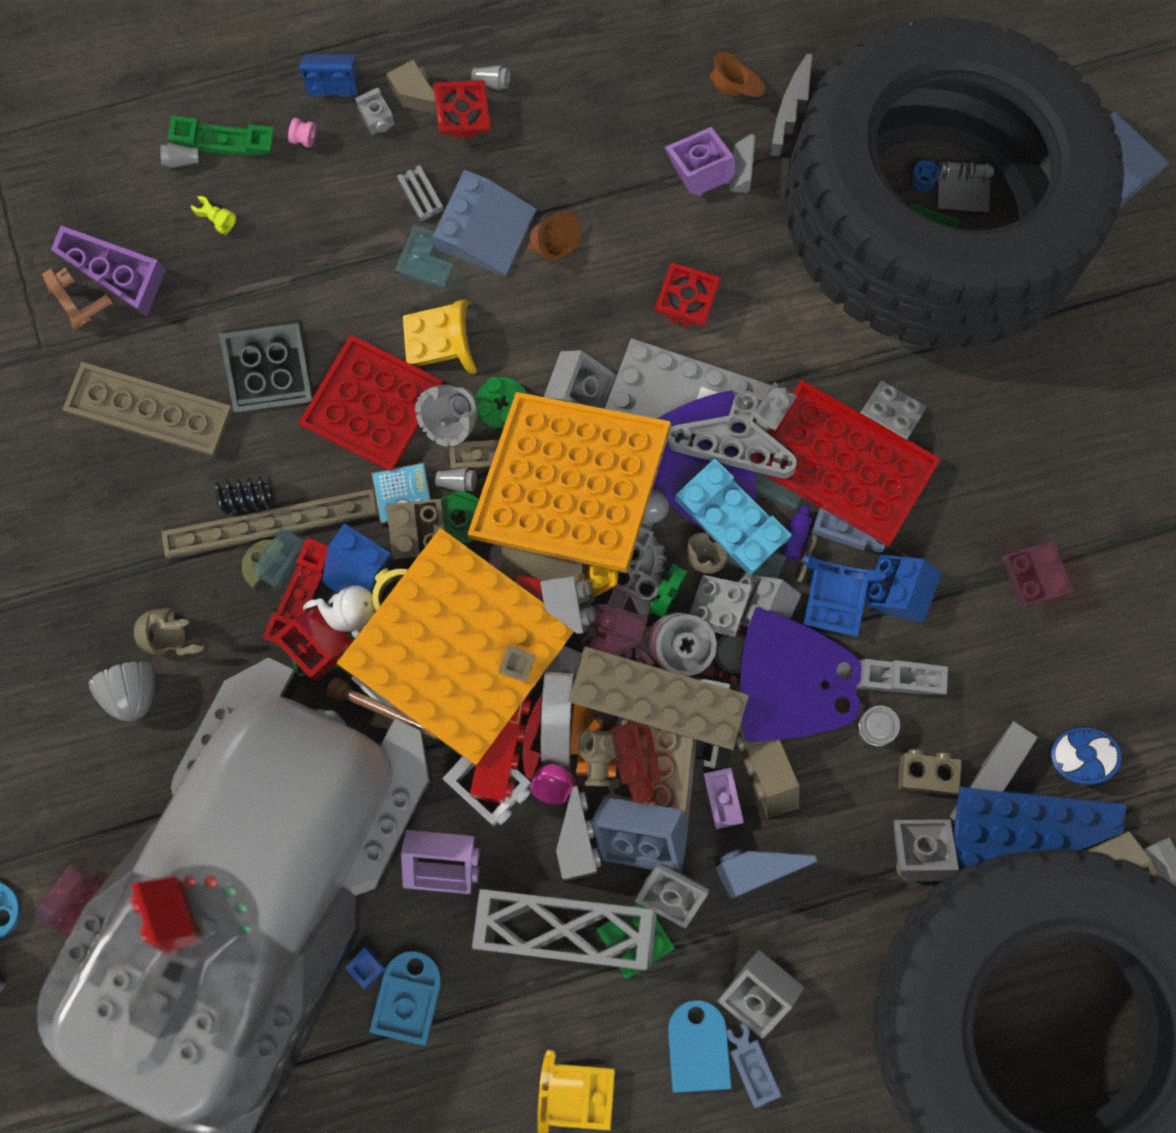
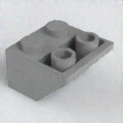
M585 573L541 581L546 611L576 633H583L594 628V623L597 622L595 607L590 604L589 595H592V585L590 579H586Z
M743 573L739 583L752 585L753 587L739 627L744 631L748 630L756 607L791 619L801 594L784 580L759 575L750 576L748 573Z

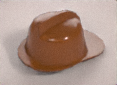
M722 51L715 54V67L709 78L721 93L729 96H738L743 93L751 97H760L764 94V83L757 74L743 65L732 54Z
M562 211L537 224L532 229L530 235L531 243L527 245L528 249L533 250L538 256L544 257L547 261L551 262L557 261L569 254L578 246L581 239V226L577 217L571 212Z

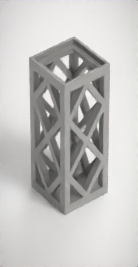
M480 889L472 949L651 971L657 912L652 909ZM499 901L515 903L498 911ZM544 906L589 911L590 913L565 924ZM533 909L556 929L526 943L506 927L503 922ZM617 915L640 917L639 933ZM607 917L632 937L603 952H599L575 931ZM495 931L513 946L494 944ZM566 936L589 955L542 950L539 948ZM637 946L636 961L613 958Z

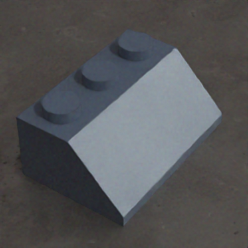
M603 798L591 821L602 861L652 870L657 863H660L679 873L682 872L687 837V826L683 810L621 799Z

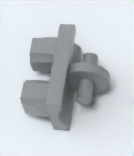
M774 382L752 415L756 418L754 423L765 432H768L770 428L776 430L797 396L788 393L786 388H780Z

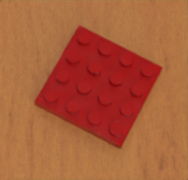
M350 334L298 424L300 427L370 463L392 472L419 428L416 418L417 413L415 412L418 397L425 390L443 385L444 383L443 380Z

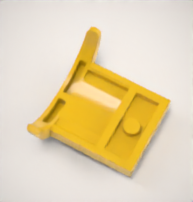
M463 299L451 305L404 315L406 362L418 367L459 358L469 374H476L477 368L470 353L465 324L466 309L468 305H471V301Z
M548 1050L544 1056L540 1078L538 1133H548L549 1125L610 1130L615 1069L554 1064L555 1051Z

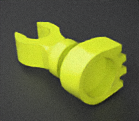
M198 196V200L204 206L198 209L191 205L194 213L199 217H208L210 221L214 222L218 232L227 235L236 222V214L226 208L213 207L205 197Z

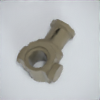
M586 730L579 734V754L584 758V762L588 763V780L585 781V786H610V782L607 781L608 763H611L618 753V735L611 731Z

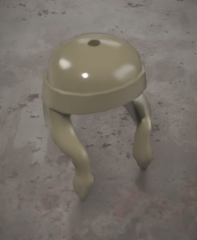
M158 608L147 611L135 622L134 638L136 644L147 654L163 655L170 649H173L177 655L183 656L186 654H197L205 648L198 645L185 647L186 635L183 627L188 625L190 621L183 619L175 620L174 611L171 608Z

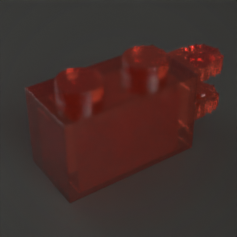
M634 722L611 728L622 785L629 784L630 794H632L631 798H633L635 803L650 804L656 797L653 780L661 778L650 726Z

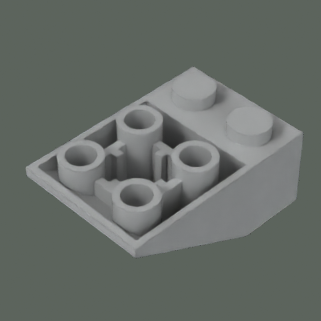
M577 786L572 788L556 849L563 882L596 875V868L601 867L597 848L591 849L590 840L594 839L591 820L585 821L583 812L588 811L585 793H579Z

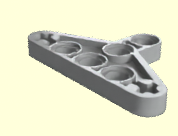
M742 391L736 395L729 416L673 426L667 439L670 449L675 452L710 461L716 459L722 464L778 478H789L796 471L797 460L795 456L754 423L755 417L752 415L758 407V399L750 391ZM748 399L753 402V407L749 410H743L738 404L741 400ZM735 423H743L746 426V430L743 433H735L731 427ZM679 434L684 435V439L680 443L675 442V438H678ZM691 435H696L693 440V447H690ZM701 440H709L713 443V446L710 450L704 451L698 447V443ZM734 446L739 450V453L735 457H728L724 454L725 448ZM757 452L762 453L766 459L760 464H755L750 460V456ZM770 454H774L772 467L768 466L770 462ZM783 460L788 461V466L785 469L780 468Z

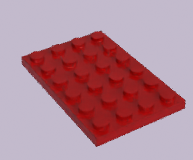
M801 380L792 393L797 397L776 430L770 428L767 434L795 456L797 460L796 471L791 477L786 479L766 474L762 475L889 547L941 458ZM756 452L750 460L755 464H760L766 458L762 453ZM770 454V462L768 465L770 467H772L774 454ZM783 460L782 464H780L781 469H785L788 466V461Z

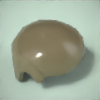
M697 533L689 538L686 559L689 565L696 571L712 574L720 571L726 565L727 552L717 542L711 541L708 533Z

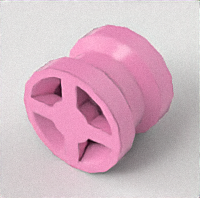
M293 118L288 132L289 143L297 144L299 142L305 147H312L316 136V123L310 121L304 123L301 119Z

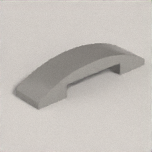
M545 672L541 766L549 763L557 764L570 771L572 703L568 701L573 687V674Z

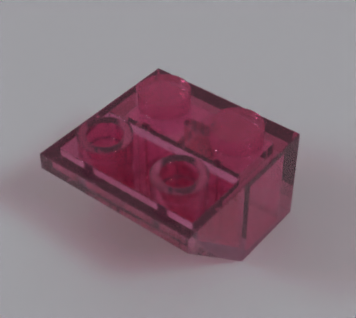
M1054 540L1001 557L1020 608L1042 606L1065 599L1074 592Z
M605 604L604 609H600L598 612L596 625L599 626L596 636H591L588 647L619 656L640 644L648 617Z
M70 864L35 912L46 925L69 937L87 903L103 884L93 876Z

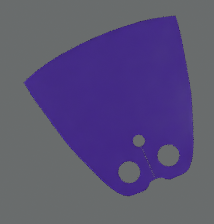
M733 390L708 395L684 404L657 419L670 421L672 428L680 424L729 416L735 395ZM735 423L731 429L735 433H743L745 426L743 423ZM679 434L678 438H675V442L680 443L684 439V435ZM691 435L690 447H693V440L696 435ZM701 440L698 443V447L704 451L710 450L713 446V443L709 440ZM667 441L653 489L662 492L674 509L690 522L701 527L675 501V496L711 461L675 452L670 449ZM729 446L724 450V454L728 457H735L739 453V450L734 446ZM720 463L734 477L733 481L755 501L756 482L754 471Z
M756 607L747 631L741 668L740 693L749 695L741 720L745 742L804 737L840 728L853 722L859 714L860 701L856 695V686L861 681L862 667L860 661L848 650L822 634L776 613ZM842 662L850 664L853 669V674L848 680L841 679L837 674V667ZM823 680L829 682L830 687L828 690L822 689L821 682ZM840 696H844L850 701L851 707L846 714L839 713L835 708V700Z

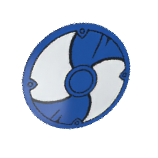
M1092 728L1069 730L1059 736L1052 747L1051 758L1056 770L1066 779L1079 784L1092 785L1102 783L1114 776L1121 764V752L1117 743L1106 733Z

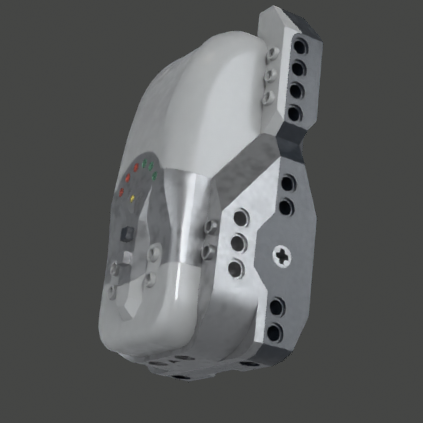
M269 657L223 682L173 776L171 785L172 800L161 819L149 827L87 903L45 981L38 1002L37 1021L39 1034L44 1047L48 1049L61 1067L75 1078L169 1126L187 1131L202 1133H260L338 981L360 930V897L380 890L403 847L406 830L412 829L433 787L426 740L420 730L394 719L382 744H379L366 735L346 726V723L335 711L319 709L315 711L292 700L301 676L294 669ZM176 876L183 882L202 940L165 955L157 949H153L150 943L145 944L142 939L139 926L143 925L140 913L136 914L130 902V896L134 895L131 884Z

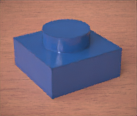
M365 947L345 968L361 987L366 989L387 967L369 947Z

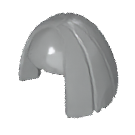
M439 385L425 390L418 397V402L415 405L416 418L420 428H423L422 431L426 432L432 441L436 440V443L441 446L450 445L451 447L462 443L470 435L478 414V404L472 391L464 387Z
M141 661L139 663H123L122 667L116 665L93 676L89 680V688L96 701L108 714L122 721H136L145 716L151 707L156 683L155 669L151 663Z

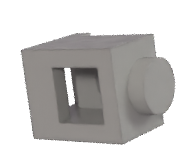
M378 87L355 98L358 111L372 135L378 132H385L395 124L393 115Z

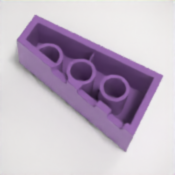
M60 226L51 250L136 310L148 316L166 268L156 259Z

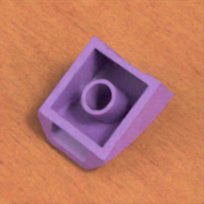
M712 127L665 147L673 166L690 193L701 196L702 193L724 183L728 184L736 173L734 156Z

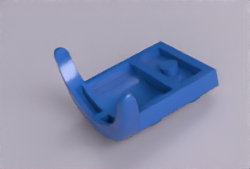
M806 555L804 565L813 570V576L803 625L809 628L857 637L868 582L883 581L886 577V572L846 567Z

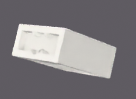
M462 757L442 779L492 826H495L497 822L502 825L512 814L509 809L516 802L521 804L529 796L531 791L528 788L531 782L518 770L512 769L511 776L520 784L513 790L512 797H507L505 804L501 803L491 814L458 784L475 766Z

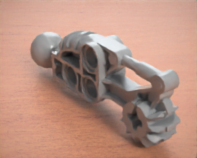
M652 489L634 549L639 555L638 559L631 560L627 573L617 571L618 574L626 575L629 582L625 585L617 584L611 588L613 592L607 605L596 604L595 606L597 622L594 623V626L598 627L602 623L605 625V631H602L600 635L596 634V628L594 627L583 633H577L579 635L586 634L581 639L583 645L591 641L590 648L595 649L596 644H600V651L608 653L613 651L616 654L622 650L629 660L632 657V651L640 634V626H642L644 619L650 614L649 609L658 594L656 593L663 581L661 576H664L666 573L664 563L667 562V557L663 554L665 548L657 542V538L653 535L654 532L651 531L653 524L664 519L669 511L668 499L659 490ZM649 584L653 588L654 593L645 596L639 591V586ZM629 598L632 601L637 617L623 644L620 616Z

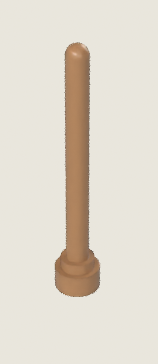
M335 677L327 687V696L335 701H352L392 720H400L428 736L437 738L402 711L352 690L349 683L341 678Z

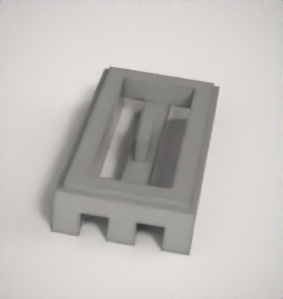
M419 165L415 167L416 170L411 171L410 169L406 171L407 174H400L397 178L420 221H423L444 211L423 169ZM415 177H420L429 196L431 197L434 205L436 206L435 208L432 209L429 201L427 200L424 192L422 191ZM410 180L412 182L427 212H422L408 184L406 183L407 181Z

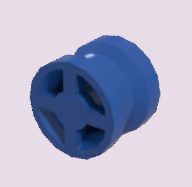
M930 160L918 162L910 177L911 186L918 192L930 191L939 176L938 166Z

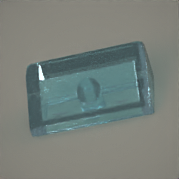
M281 527L252 574L278 590L294 566L305 541Z

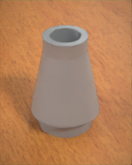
M503 65L473 68L471 79L472 81L485 80V86L502 91V89H508L510 69L504 68Z
M167 142V145H161L162 166H168V168L199 164L198 148Z
M468 467L437 471L435 482L437 487L468 493L475 491L477 475L475 470H470Z

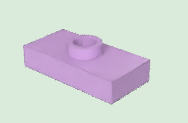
M731 768L704 773L703 777L715 829L743 824L744 821Z

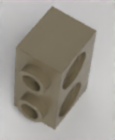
M908 750V753L900 756L898 790L955 796L959 794L961 760L953 759V754L936 753V757L925 756V751ZM911 763L921 767L922 774L919 778L911 775L909 771ZM939 767H945L949 771L948 781L939 778L937 774Z

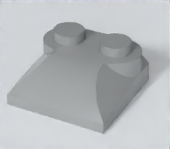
M950 819L894 820L898 860L896 869L900 877L907 881H944L956 875L959 869Z
M657 863L652 873L646 878L635 902L648 909L655 910L657 914L686 929L708 895L709 889L674 869Z

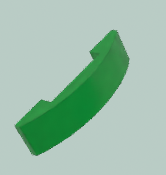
M172 116L168 141L182 146L198 148L200 151L240 156L262 155L271 153L274 127L248 124V129L199 124L197 118Z

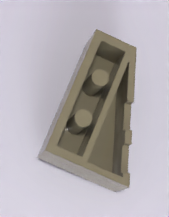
M741 722L735 743L739 752H744L746 758L744 764L747 773L753 777L754 789L758 799L762 802L767 819L799 809V784L780 740L745 742Z

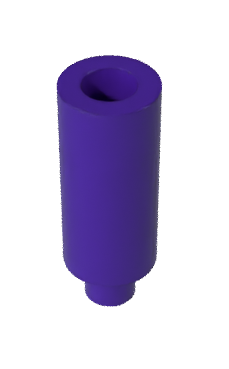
M800 506L799 512L793 514L788 530L791 538L784 544L781 553L787 559L794 561L801 559L812 518L809 517L811 510L809 507Z

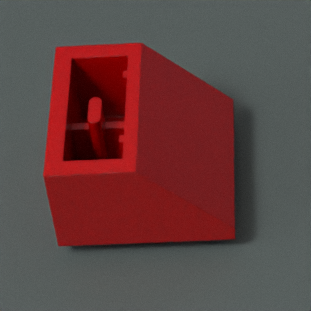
M318 606L291 620L273 637L315 683L337 664L353 642L345 632L334 630L327 624Z
M172 876L131 884L134 895L130 896V902L134 912L141 915L143 925L139 926L145 944L150 943L153 949H157L167 955L202 940L185 887L179 878Z

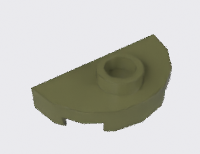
M263 540L255 543L246 551L242 560V573L246 582L253 589L257 587L286 547L284 543L277 540Z

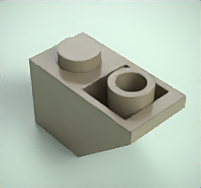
M411 60L387 73L389 87L402 107L436 114L433 87L431 88L427 81L429 79L423 67L418 68L414 60Z

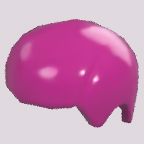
M549 763L536 770L530 784V790L533 796L543 802L563 804L568 796L571 795L572 788L575 786L574 776L562 765Z

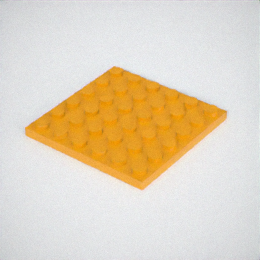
M516 392L467 534L469 539L627 573L670 433L671 422Z
M440 528L337 664L476 766L574 631L546 611L543 602ZM508 645L535 655L525 683L498 673Z

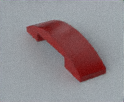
M306 538L296 560L298 565L276 613L273 612L262 638L278 644L273 637L291 620L309 611L310 608L303 610V606L308 601L314 600L322 582L328 550L327 545Z
M565 669V670H564L563 672H561V673L570 674L571 671L568 670V669ZM543 693L531 712L523 741V766L525 776L532 780L541 759V747L534 745L542 720Z

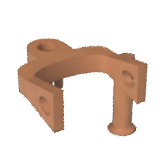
M65 267L57 273H54L51 268L42 273L49 293H53L68 313L74 330L91 321V316L110 304L114 305L105 292L103 297L80 310L75 306L64 289L75 282Z

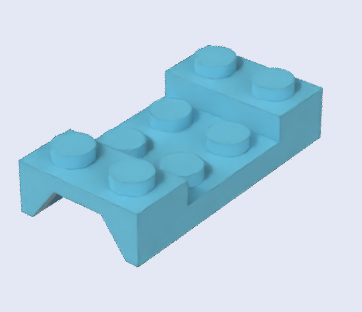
M713 459L676 494L675 501L752 576L779 547L790 540L791 534L773 516L770 517L733 481L734 477L716 459Z

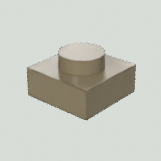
M508 645L498 673L525 683L535 655Z

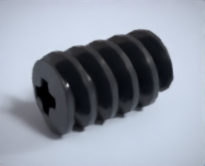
M270 475L267 483H264L262 477L258 476L256 485L253 484L251 478H247L246 486H243L241 480L237 479L235 487H232L230 481L226 480L225 488L223 489L218 481L215 482L217 506L224 515H228L231 509L236 514L240 513L242 508L245 512H250L252 506L256 511H261L263 504L268 510L273 508L275 496Z

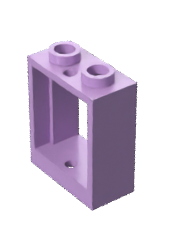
M406 830L401 852L403 888L471 894L472 884L478 883L479 848H474V836ZM418 857L464 861L465 866L419 862Z

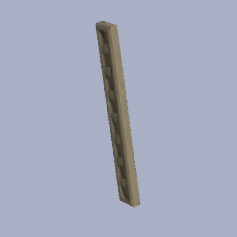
M374 489L165 530L161 531L165 557L170 559L379 517L375 491Z

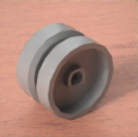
M675 612L663 616L654 624L649 634L648 646L651 657L658 666L676 674L691 676L701 673L711 664L716 654L717 641L713 629L705 620L695 615ZM682 639H683V640H684V646H683L682 648H679V646H681V645L683 644V643H682Z

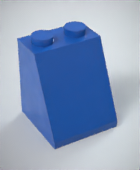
M343 524L328 546L322 584L336 593L350 586L358 585L368 589L373 594L377 583L374 579L375 576L385 568H388L389 571L396 570L397 566L390 552L348 525Z

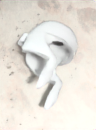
M358 585L345 588L332 596L329 604L333 603V608L329 607L321 598L310 600L303 606V610L318 605L321 615L329 626L334 630L351 632L354 638L359 635L376 612L373 604V594L368 589Z

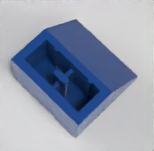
M304 55L299 69L308 95L323 97L325 95H338L341 97L358 95L359 64L356 55Z
M880 555L875 571L886 572V577L880 582H870L864 605L902 620L924 623L942 573L925 559Z

